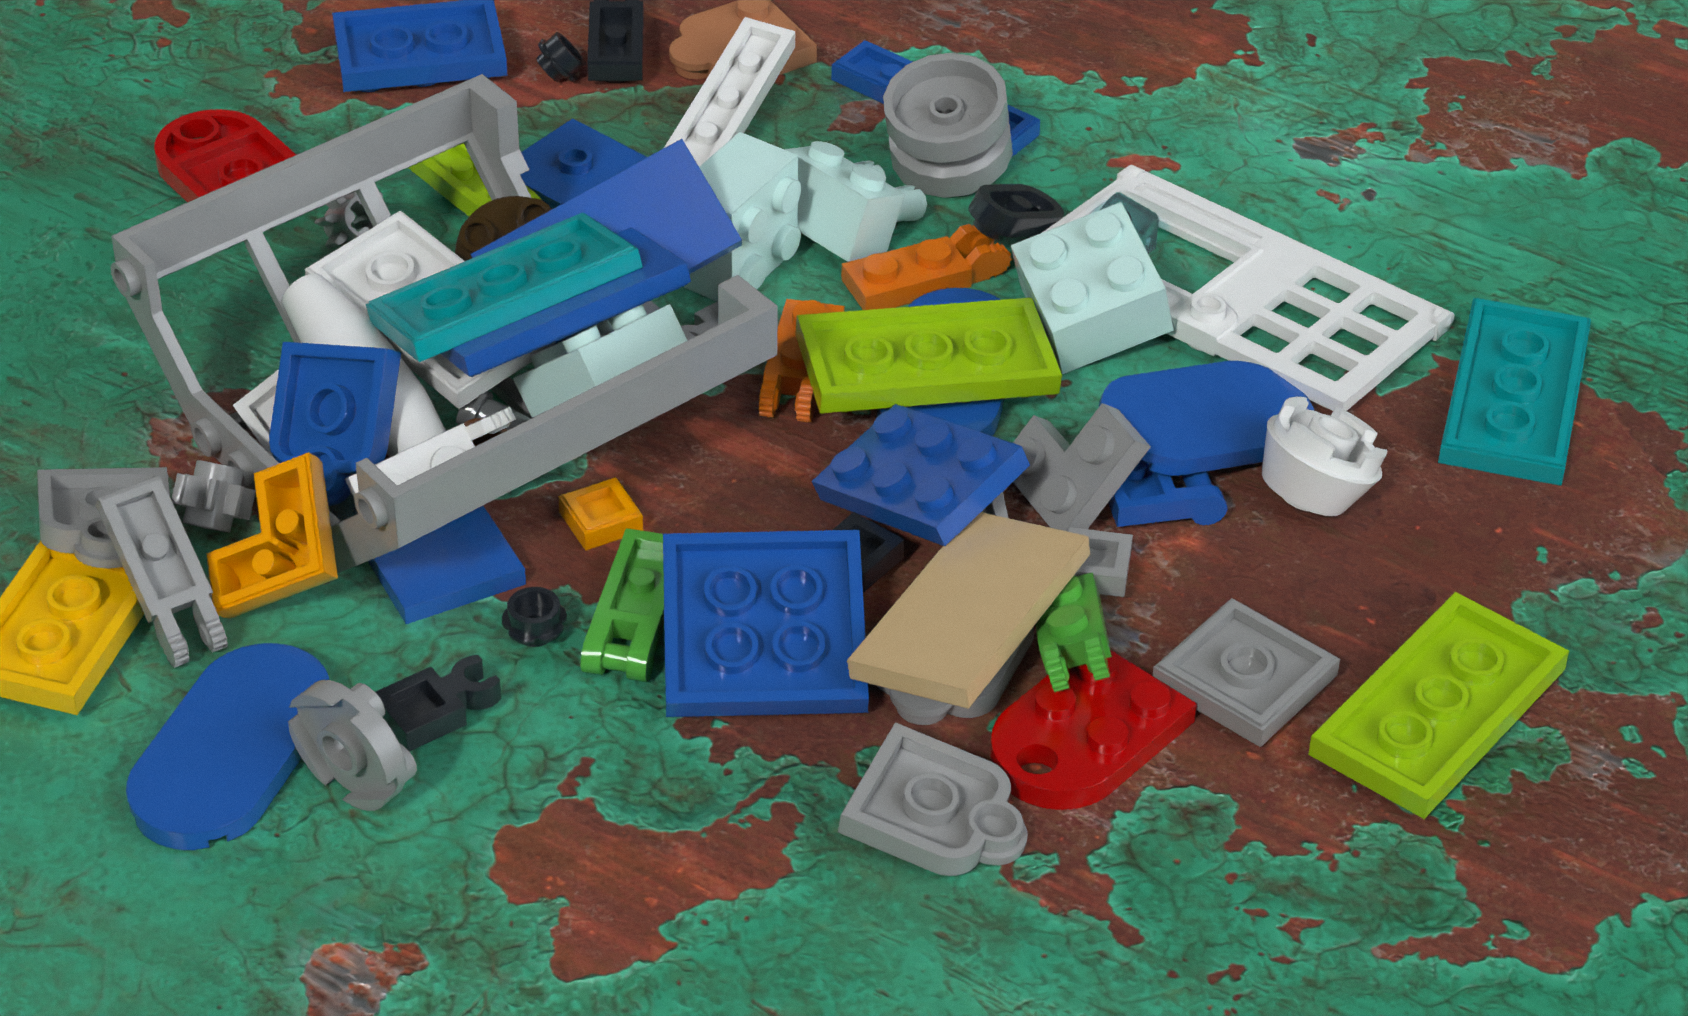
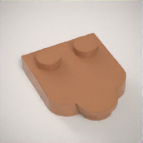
M737 0L684 19L679 28L680 37L670 44L669 58L675 65V70L679 75L688 79L707 78L745 17L795 31V49L779 75L817 63V44L771 0Z

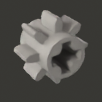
M356 191L326 204L329 209L324 217L315 220L316 225L324 227V231L329 238L325 245L328 249L338 245L343 246L373 228Z
M197 460L193 475L177 473L171 500L173 504L186 507L182 523L230 533L233 518L250 520L256 490L241 486L244 470Z

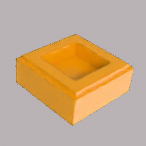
M616 477L558 496L559 513L585 551L622 539L626 528L643 531V515Z

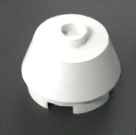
M1306 397L1288 398L1284 402L1279 414L1272 416L1267 422L1262 477L1274 492L1295 508L1325 516L1341 515L1382 478L1380 466L1388 451L1373 446L1378 433L1351 413L1335 407L1331 416L1306 409L1309 404Z

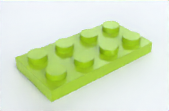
M1032 297L797 315L795 335L820 413L892 408L895 404L911 407L1016 397L1026 398L1060 393L1062 373Z
M1455 592L1311 736L1308 755L1425 819L1562 674L1566 668L1569 650Z

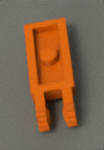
M967 224L960 226L950 238L945 236L929 239L918 244L842 263L841 280L862 310L896 308L910 304L920 296L932 291L946 288H970L972 284L989 280L992 276L996 278L997 275H1002L1004 271H1007V267L1011 265L1010 261L1012 259L1010 252L1003 244L1000 245L998 242L994 244L995 239L985 236L974 225Z
M786 299L777 329V356L767 360L763 373V384L759 396V416L773 418L779 407L781 394L796 396L795 412L797 421L812 422L817 403L795 335L797 315L845 312V306L826 304L815 300Z

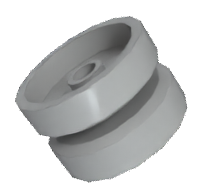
M958 53L928 55L907 64L891 78L883 95L887 133L889 135L892 167L904 184L915 186L914 190L920 189L926 195L942 198L964 196L978 191L982 185H991L1006 171L1013 154L1005 81L994 66L975 56Z

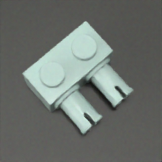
M814 141L811 143V146L785 149L798 155V181L801 184V194L798 201V228L800 232L847 262L865 258L872 254L887 252L896 222L919 220L926 211V196L920 189L914 190L915 186L913 185L894 188L885 182L884 170L879 165H873V161L853 163L844 158V151L841 148L822 141Z

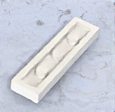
M745 17L665 147L683 139L700 167L739 132L744 133L795 49V31Z

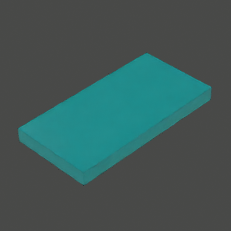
M582 212L375 298L365 305L373 325L415 360L422 362L641 269L643 266L637 247Z
M1473 298L1438 463L1562 486L1591 319Z

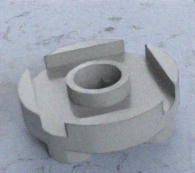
M319 680L291 701L289 708L297 707L298 714L288 721L291 738L298 753L310 771L324 786L333 779H336L343 787L350 790L351 792L342 800L351 806L366 811L378 810L401 792L405 782L416 774L417 765L414 757L398 742L393 731L383 719L385 708L382 700L367 685L357 683L349 689L335 681Z

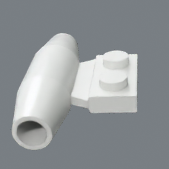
M316 273L305 275L293 282L285 291L282 304L301 343L388 348L396 351L383 333L373 325L369 316L322 275ZM402 358L400 359L387 455L390 457L446 431L425 388ZM279 369L233 405L257 440L270 455L272 453L269 445V435Z

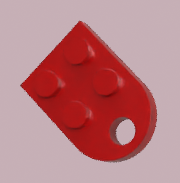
M226 109L202 110L183 115L167 124L158 133L154 143L159 175L186 202H190L297 155L254 117L242 112Z
M1110 650L1112 657L1107 658L1110 677L1095 681L1093 674L1088 670L1087 664L1069 668L1068 689L1054 692L1050 678L1047 675L1007 707L997 718L992 729L990 761L1004 770L1011 783L1010 794L1021 801L1037 807L1054 810L1086 807L1110 795L1195 722L1197 703ZM1030 763H1040L1050 767L1052 771L1044 774H1033L1023 770L1021 767Z

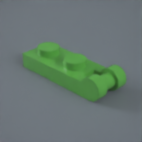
M626 528L583 643L581 671L603 675L606 669L626 672V678L629 680L648 682L653 670L655 653L664 630L663 534ZM613 638L632 640L630 646L614 644L612 640Z

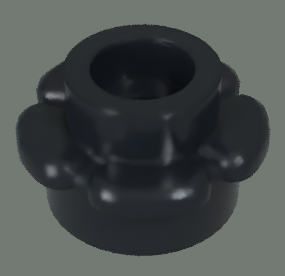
M556 32L547 41L541 39L538 47L542 53L536 57L541 68L556 82H559L563 77L571 82L577 81L576 73L586 65V62L576 47L559 32Z
M527 587L518 590L509 598L507 609L502 615V626L509 630L508 634L512 640L526 646L539 647L557 639L563 633V623L567 620V613L565 608L560 605L559 598L553 591L543 587Z

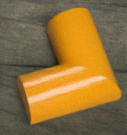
M305 453L254 473L261 533L206 553L210 586L213 590L212 602L219 616L233 618L338 579L323 463L311 453Z

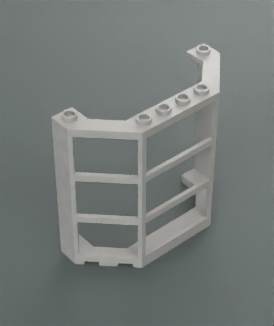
M483 74L111 236L115 262L111 264V274L114 283L120 293L126 297L191 426V432L196 445L205 456L210 457L213 455L222 465L244 470L241 486H244V488L256 490L254 473L277 465L279 462L245 431L249 427L238 412L228 415L202 390L162 311L158 280L244 242L293 341L301 343L282 304L283 295L290 285L263 234L264 232L355 191L374 227L391 216L375 184L376 182L463 143L492 200L507 196L532 198L521 177V174L529 171V168L519 149L517 101ZM736 275L718 284V326L696 337L681 326L688 341L533 418L514 380L510 377L506 378L491 388V390L512 409L531 419L399 485H396L368 458L356 462L359 492L355 494L354 501L358 514L340 521L329 511L337 573L396 550L777 356L778 306L739 275ZM652 301L643 304L647 314L660 309Z

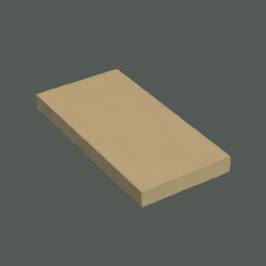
M981 512L946 546H943L847 659L850 679L969 709L1089 557V537Z

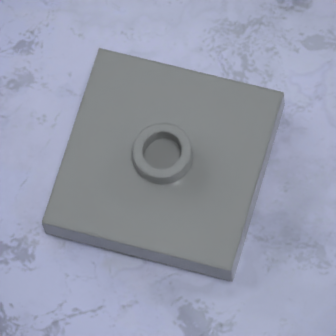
M1231 598L1153 667V676L1196 702V710L1261 747L1338 675L1340 658Z

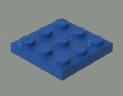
M859 530L663 534L666 717L868 713V683L850 679L847 659L865 639Z

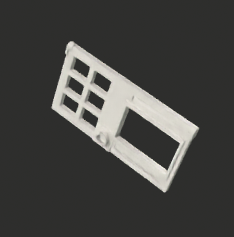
M1132 164L1119 172L1117 179L1043 231L1046 232L1122 202L1125 210L1130 214L1234 262L1193 294L1162 280L1166 288L1174 330L1166 334L1187 343L1195 350L1203 351L1212 356L1218 355L1229 361H1246L1265 366L1305 393L1309 400L1332 411L1335 407L1345 411L1350 409L1431 339L1436 341L1444 335L1454 321L1455 314L1447 309L1428 302ZM1312 278H1317L1350 293V295L1341 303H1336L1302 286ZM1282 302H1287L1321 319L1307 328L1272 310ZM1373 304L1409 322L1399 330H1394L1360 314V312ZM1252 326H1255L1290 344L1279 353H1275L1240 335ZM1345 329L1379 347L1369 355H1363L1330 339V337L1338 330ZM1309 354H1314L1349 372L1338 381H1333L1298 363Z

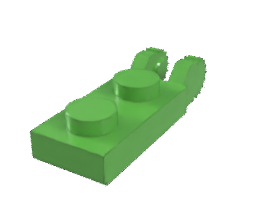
M1093 572L1080 576L1074 575L1035 624L1041 658L1054 692L1068 689V680L1070 678L1068 669L1087 664L1088 670L1093 674L1095 681L1110 677L1107 658L1112 656L1100 595Z

